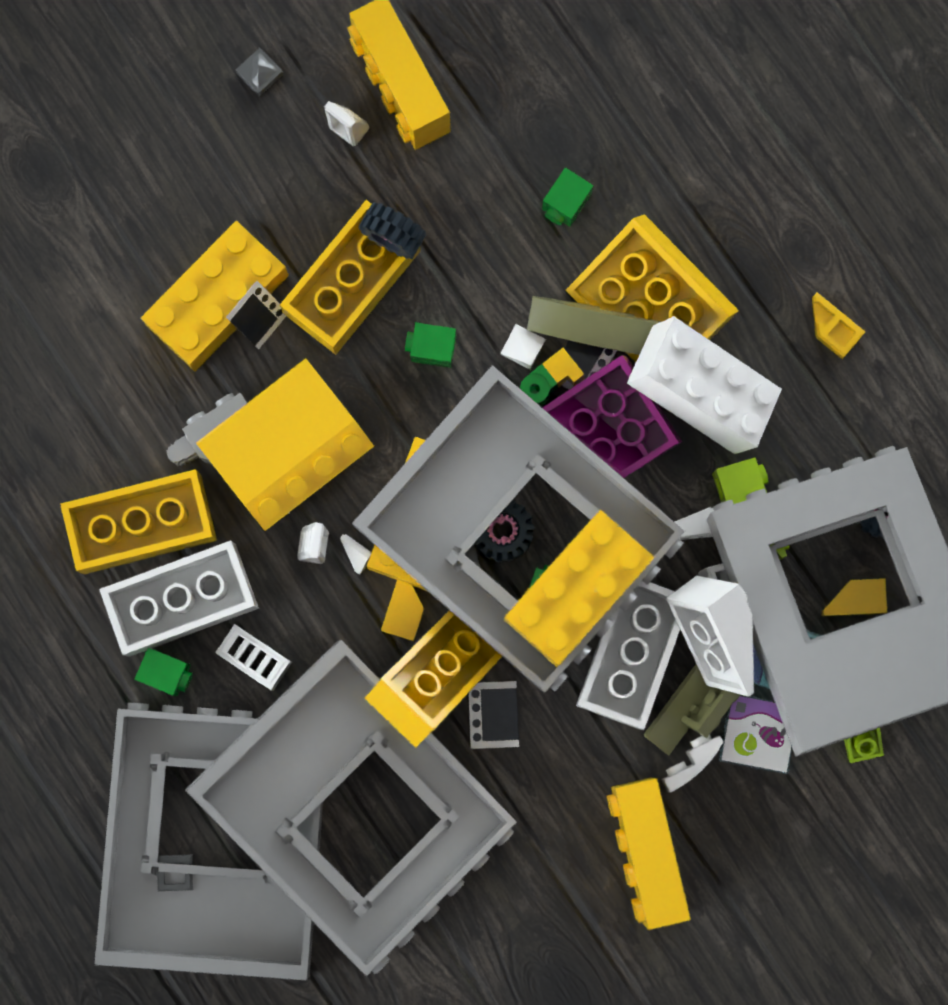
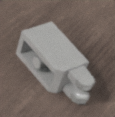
M230 393L222 397L215 403L217 407L207 414L201 411L191 416L186 421L188 425L182 428L185 436L175 441L166 450L168 459L176 464V466L181 467L198 457L204 463L212 464L196 442L247 404L241 393L236 396Z

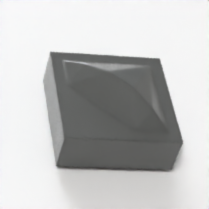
M261 48L256 50L236 69V73L259 97L284 75L283 71Z

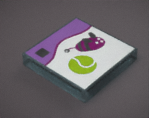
M740 695L727 710L722 736L723 743L720 747L718 761L788 774L792 746L775 701Z

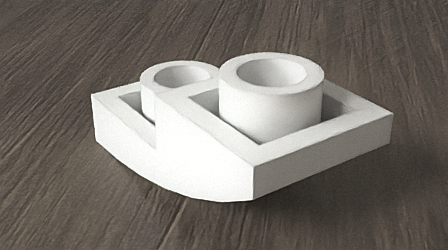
M710 735L707 738L700 736L690 742L693 748L685 752L692 764L686 766L683 761L666 770L668 776L661 780L667 792L671 793L680 788L707 766L723 743L720 736L713 738Z

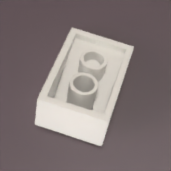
M695 576L668 596L666 600L706 685L749 697L754 693L752 612L747 603V595L737 583Z

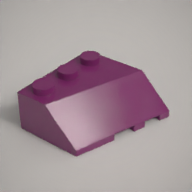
M621 355L543 407L548 414L623 478L682 442L660 406L627 384L634 366L625 355Z

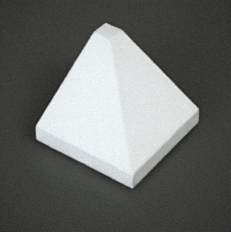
M516 324L500 355L531 369L546 339Z
M343 534L340 538L354 571L360 575L367 566L371 552L348 535Z

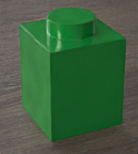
M564 168L543 200L542 210L545 211L544 215L557 225L561 226L564 223L570 227L592 195L594 185L569 169Z
M415 322L414 332L408 331L405 351L411 352V362L451 368L456 341V328Z
M148 647L134 680L172 696H178L180 691L185 692L187 690L193 673L189 672L191 664Z

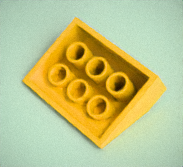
M645 214L633 218L566 289L577 303L599 306L603 310L634 314L637 318L661 322L671 317H676L708 340L716 335L739 311ZM626 352L635 362H637L639 354Z
M306 358L196 442L264 531L374 447L354 418Z

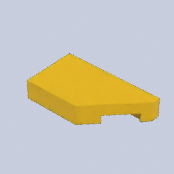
M816 292L812 297L816 338L843 359L863 336L865 331Z
M885 579L848 581L833 600L821 611L822 616L886 614Z
M397 580L381 631L414 642L424 607L411 584Z

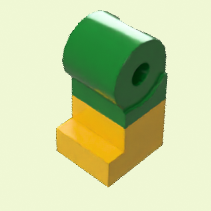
M562 348L526 376L521 382L520 389L541 407L547 403L550 394L569 380L574 387L585 379V375L566 350Z

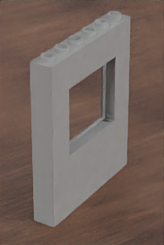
M493 365L352 523L358 531L543 693L549 687L554 692L568 677L564 672L567 666L572 661L578 665L591 651L587 643L595 634L600 638L605 635L615 623L610 619L613 613L618 608L625 611L638 596L633 590L641 581L646 585L651 582L661 570L656 564L664 555L671 558L684 543L679 537L685 532ZM536 473L590 520L601 509L655 557L558 667L504 621V617L518 601L465 555Z
M894 446L884 448L875 453V458L863 461L862 457L851 459L842 464L844 468L831 472L830 468L818 470L810 475L811 479L800 483L798 478L785 481L778 485L779 490L766 493L765 489L752 492L745 496L746 501L734 504L733 500L724 501L713 507L714 511L707 518V523L729 581L739 584L747 595V603L752 612L753 645L796 757L948 704V548L907 447L895 450ZM876 516L910 606L810 639L776 549ZM919 596H921V599H922V602H921V603L919 602V599H918Z
M339 640L200 774L185 791L367 976L371 971L374 974L378 973L388 963L390 958L387 955L396 946L401 948L410 941L415 934L412 929L421 920L427 922L437 913L440 908L437 904L446 894L449 897L453 896L463 886L465 882L462 878L471 869L475 872L489 859L486 853L495 844L498 846L504 844L514 833L511 828L517 822L432 733L415 747L365 699L366 695L380 679L342 640ZM375 751L441 820L363 898L296 828Z
M128 703L127 709H117L94 965L307 980L310 976L314 922L263 870L158 863L166 766L207 769L257 720L252 718L253 711L232 710L231 717L217 716L218 709L197 708V714H184L183 706L162 705V712L148 711L149 704ZM323 802L296 828L318 852L320 849ZM157 867H159L158 872H165V884L185 883V874H193V890L158 891Z

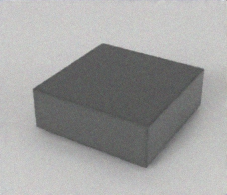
M193 854L158 855V863L194 865ZM157 867L158 891L193 890V874H185V883L165 884V872H158L159 867Z

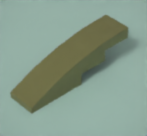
M532 296L527 330L592 346L640 355L653 325L661 321L637 318L634 314L603 310L599 306Z

